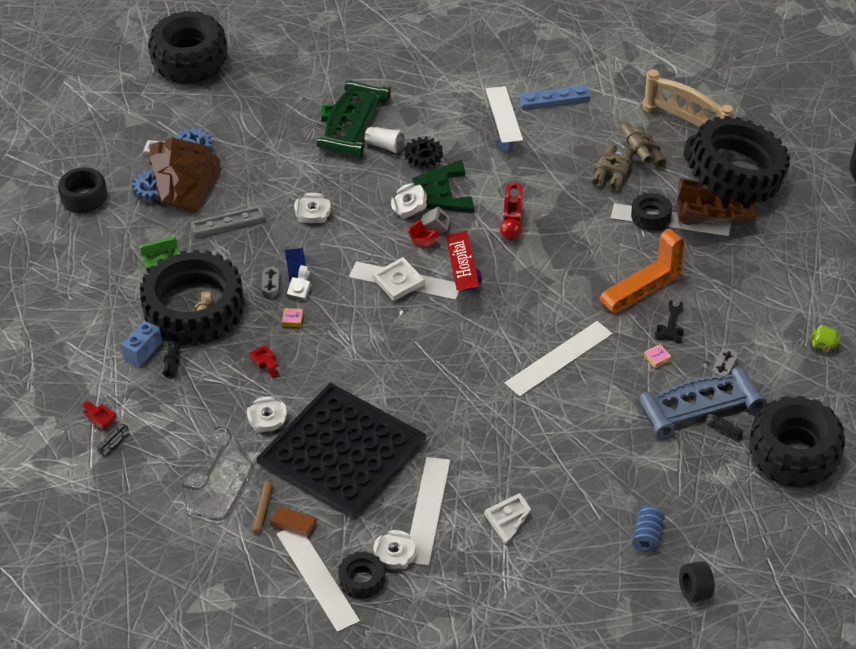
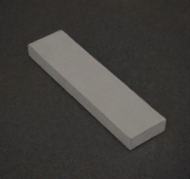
M256 206L192 221L190 226L196 239L265 222V216L261 206Z

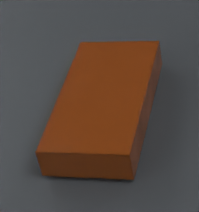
M281 506L278 507L270 520L271 526L308 537L317 523L316 517Z

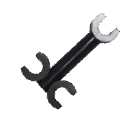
M670 300L668 305L670 316L667 328L661 324L657 325L655 339H672L675 343H682L684 329L675 328L677 315L683 310V302H680V305L675 307L672 305L673 300Z

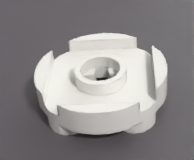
M412 183L398 189L396 192L397 196L391 200L392 209L403 219L423 211L427 206L425 203L427 200L426 192L420 185L415 186Z
M307 193L303 195L302 199L299 200L298 198L295 201L294 211L300 223L321 224L325 223L330 215L331 205L330 201L324 198V195Z
M274 397L258 398L247 409L248 423L254 428L256 433L282 429L287 419L286 406L282 401H275Z
M399 530L388 531L387 535L379 536L373 546L374 555L380 558L384 568L405 570L416 554L415 543L410 535ZM394 547H398V552H391L389 550H393Z

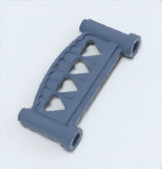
M741 367L734 368L731 371V375L698 378L673 386L655 396L650 392H645L640 396V403L654 426L653 431L659 439L668 438L674 433L675 427L673 424L745 404L751 413H758L767 405V400L763 394L757 391L749 376ZM732 385V394L729 395L719 390L718 387ZM714 390V399L710 400L699 393ZM689 395H695L697 397L695 405H692L682 400L681 398L688 397ZM677 400V410H673L663 403Z

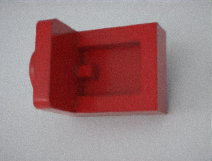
M417 220L407 229L413 245L429 247L440 237L438 230L425 229L421 220Z

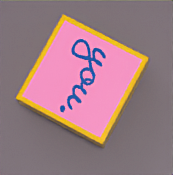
M284 308L282 327L301 328L303 309Z

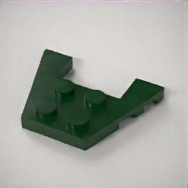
M458 160L412 178V183L415 186L420 185L427 194L425 202L427 206L425 209H434L436 207L441 209L442 207L451 208L452 211L456 212L462 209L467 210L468 213H474L472 196L453 199L448 178L465 176L463 160Z

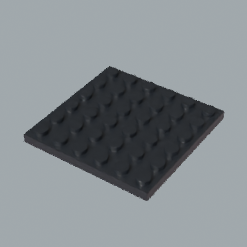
M330 382L256 459L258 464L354 518L426 440V434Z

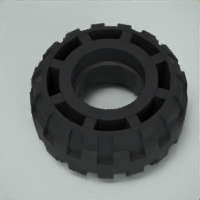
M183 11L170 14V16L162 18L159 24L154 25L148 39L152 65H154L155 70L162 77H166L167 80L173 82L178 81L179 83L187 84V82L196 83L203 79L206 80L212 77L214 73L216 74L220 71L227 58V40L223 27L217 20H214V17L208 14L205 15L203 12Z
M790 396L781 397L779 401L773 400L769 402L754 417L749 440L750 454L753 455V462L760 471H764L765 476L770 480H777L784 486L795 485L796 488L805 487L808 484L814 486L831 476L841 463L845 447L844 427L839 417L834 414V411L829 406H823L821 401L816 399L810 400L806 396L791 398ZM796 439L806 442L812 448L797 449L786 446L781 442Z

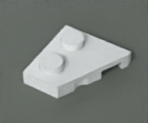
M519 493L486 509L484 515L504 545H507L530 514L531 508Z

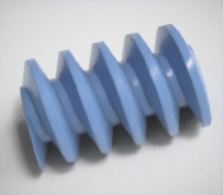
M642 505L639 508L632 545L635 549L648 551L659 546L661 527L664 520V513L651 505Z

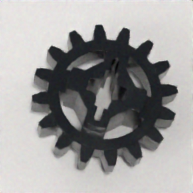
M427 136L424 139H421V137H418V140L412 139V143L407 142V147L404 148L405 160H408V164L413 163V167L419 165L420 169L423 166L429 168V165L436 166V162L440 163L441 158H443V149L440 142H434V138L429 140Z

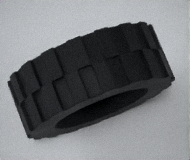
M643 193L633 200L631 218L635 225L647 230L662 229L671 221L672 203H670L666 196L658 193ZM653 208L661 212L658 214H647L643 210Z
M366 551L347 555L342 560V563L339 564L338 577L341 590L346 595L352 596L355 599L371 598L373 595H377L385 583L383 562L378 556ZM367 568L372 572V577L366 582H356L352 579L351 574L356 569Z

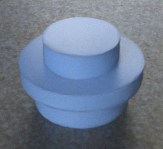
M499 137L497 147L503 152H509L514 147V141L502 143Z

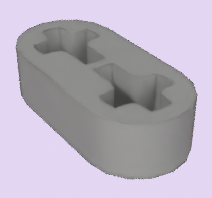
M268 267L262 273V294L267 299H274L279 294L280 274L279 270L275 267Z
M724 349L719 353L713 366L712 376L731 375L737 359V354L734 350Z

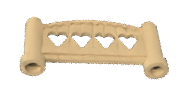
M655 69L649 70L646 75L645 98L642 103V108L645 112L655 113L659 108H662L699 127L710 119L706 109L710 110V112H715L717 117L724 119V116H730L733 119L734 110L732 106L724 105L721 107L703 93L687 85L660 78L659 72ZM662 87L672 92V96L669 99L666 98ZM676 94L687 100L684 106L680 104ZM691 101L700 105L702 110L696 113Z

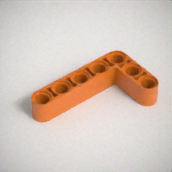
M666 229L659 239L658 260L605 290L600 296V302L612 313H618L676 279L681 274L683 268L685 240L672 229Z

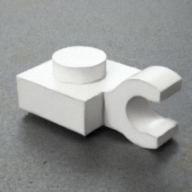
M301 265L298 278L292 277L287 291L288 297L306 301L311 287L310 281H307L310 275L307 266Z

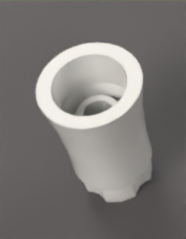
M370 127L365 132L364 140L367 144L399 154L405 144L404 130Z

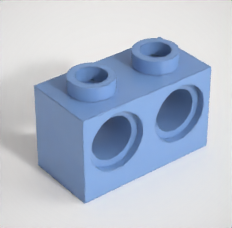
M143 321L121 344L124 361L140 367L162 344L160 328L147 321Z

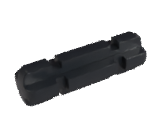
M710 413L706 418L708 425L715 426V429L728 436L731 434V437L739 440L743 435L741 428L734 427L733 424L722 418L718 419V416Z
M121 423L116 428L117 430L110 433L104 439V442L97 446V451L102 455H106L122 439L121 436L124 437L129 432L127 425Z

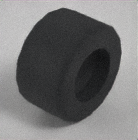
M703 561L684 564L679 572V583L684 597L690 602L710 599L714 593L715 582L709 565Z

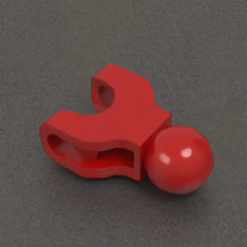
M517 182L509 183L506 186L503 221L499 227L501 236L508 241L518 239L522 233L523 187ZM517 189L519 192L517 196H511L510 191Z

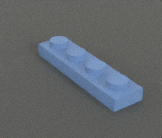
M587 85L521 93L519 94V101L522 110L587 102L590 101V93Z

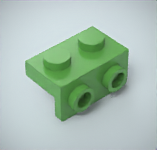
M175 236L140 245L141 257L147 273H149L148 269L151 266H157V261L161 258L166 260L168 255L172 253L174 256L180 254Z

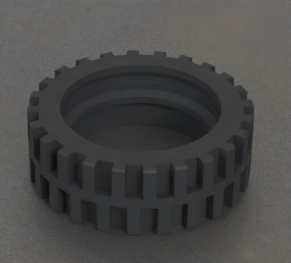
M724 116V119L720 117H714L713 121L709 119L700 126L687 160L689 161V169H693V176L699 178L698 182L701 185L705 184L708 186L707 189L709 191L719 193L718 196L722 198L724 196L729 197L734 202L741 200L742 203H748V201L759 203L760 200L765 202L769 197L773 198L776 192H778L790 166V155L787 154L788 149L786 146L781 145V139L775 138L774 133L766 131L764 126H757L753 124V121H744L740 117L731 119L730 116ZM726 149L739 152L755 161L762 170H752L736 166L721 157L716 150Z
M186 250L175 256L172 253L168 255V259L163 260L161 258L158 260L157 266H151L148 269L149 275L144 274L142 278L140 298L144 319L159 327L161 339L166 337L167 342L178 341L180 345H185L186 343L198 345V342L202 341L210 343L212 338L217 337V339H220L225 331L228 333L232 331L233 324L237 325L240 321V316L243 315V306L245 304L241 275L238 273L236 266L232 267V262L229 259L224 261L223 255L218 253L216 256L207 250L205 253H200L199 250L186 253ZM189 283L210 284L224 292L223 296L215 304L199 311H176L161 303L165 295L171 290Z

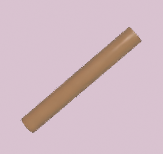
M269 481L264 483L252 531L255 535L261 533L272 489V483Z

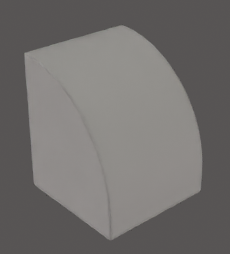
M436 207L423 214L421 221L425 229L438 230V233H443L448 230L450 217L442 209Z

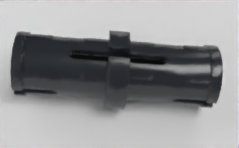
M173 341L168 343L167 354L164 355L165 365L162 374L166 378H168L169 372H171L170 378L175 376L176 365L179 363L178 353L180 344L175 341L174 347H172Z

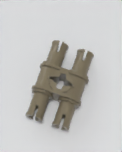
M624 122L620 125V130L626 137V143L632 147L634 154L640 156L644 164H650L653 161L656 167L659 168L666 164V159L660 153V147L655 144L651 135L646 134L642 126L638 125L632 128L629 122Z
M611 143L606 145L604 153L599 156V162L594 168L595 174L591 183L596 187L597 182H599L597 187H601L604 178L611 179L609 188L613 191L616 186L615 191H618L622 181L626 180L627 172L632 166L631 159L634 152L630 148L627 153L628 147H626L621 157L616 156L617 146L613 144L610 149Z

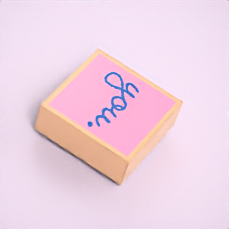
M661 344L644 352V357L654 368L671 361V355Z

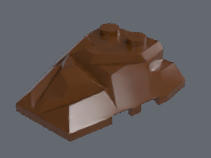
M173 137L169 138L166 142L160 141L150 146L148 161L153 167L152 175L157 181L156 189L160 203L197 212L208 190L211 189L213 182L219 175V158L215 154L210 153L207 145Z
M680 178L676 201L679 222L685 225L720 224L722 222L748 223L755 221L756 213L752 201L742 203L741 200H736L734 202L729 197L724 196L722 198L718 196L719 193L702 188L703 185L697 181Z

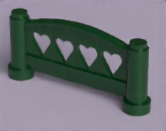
M347 80L344 87L346 92L337 100L328 116L325 137H318L316 146L322 150L352 156L353 159L361 160L365 145L360 140L379 100L383 103L389 102L391 86L383 85L381 87ZM353 96H358L363 100V102L351 103L350 101L353 100ZM348 107H352L358 112L354 114H345V112H347ZM346 118L351 123H353L345 126L339 125L340 123H342L341 119ZM336 130H342L347 134V136L334 137Z

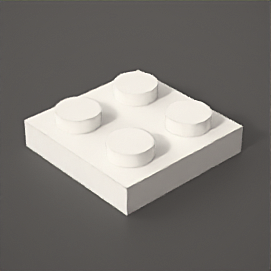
M404 257L372 274L373 280L393 301L425 285L422 276Z

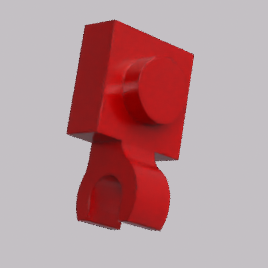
M266 344L249 352L250 359L259 369L265 367L271 377L279 374L276 370L278 367L275 362L276 355Z
M86 401L82 405L85 408L83 414L88 417L91 423L102 430L107 428L117 418L116 413L103 404L96 407L90 401Z

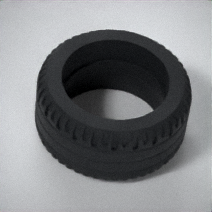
M81 167L70 170L61 177L58 183L61 203L66 209L73 212L84 213L93 211L100 207L107 197V188L103 175L92 168ZM80 187L93 188L92 190L85 193L72 192Z

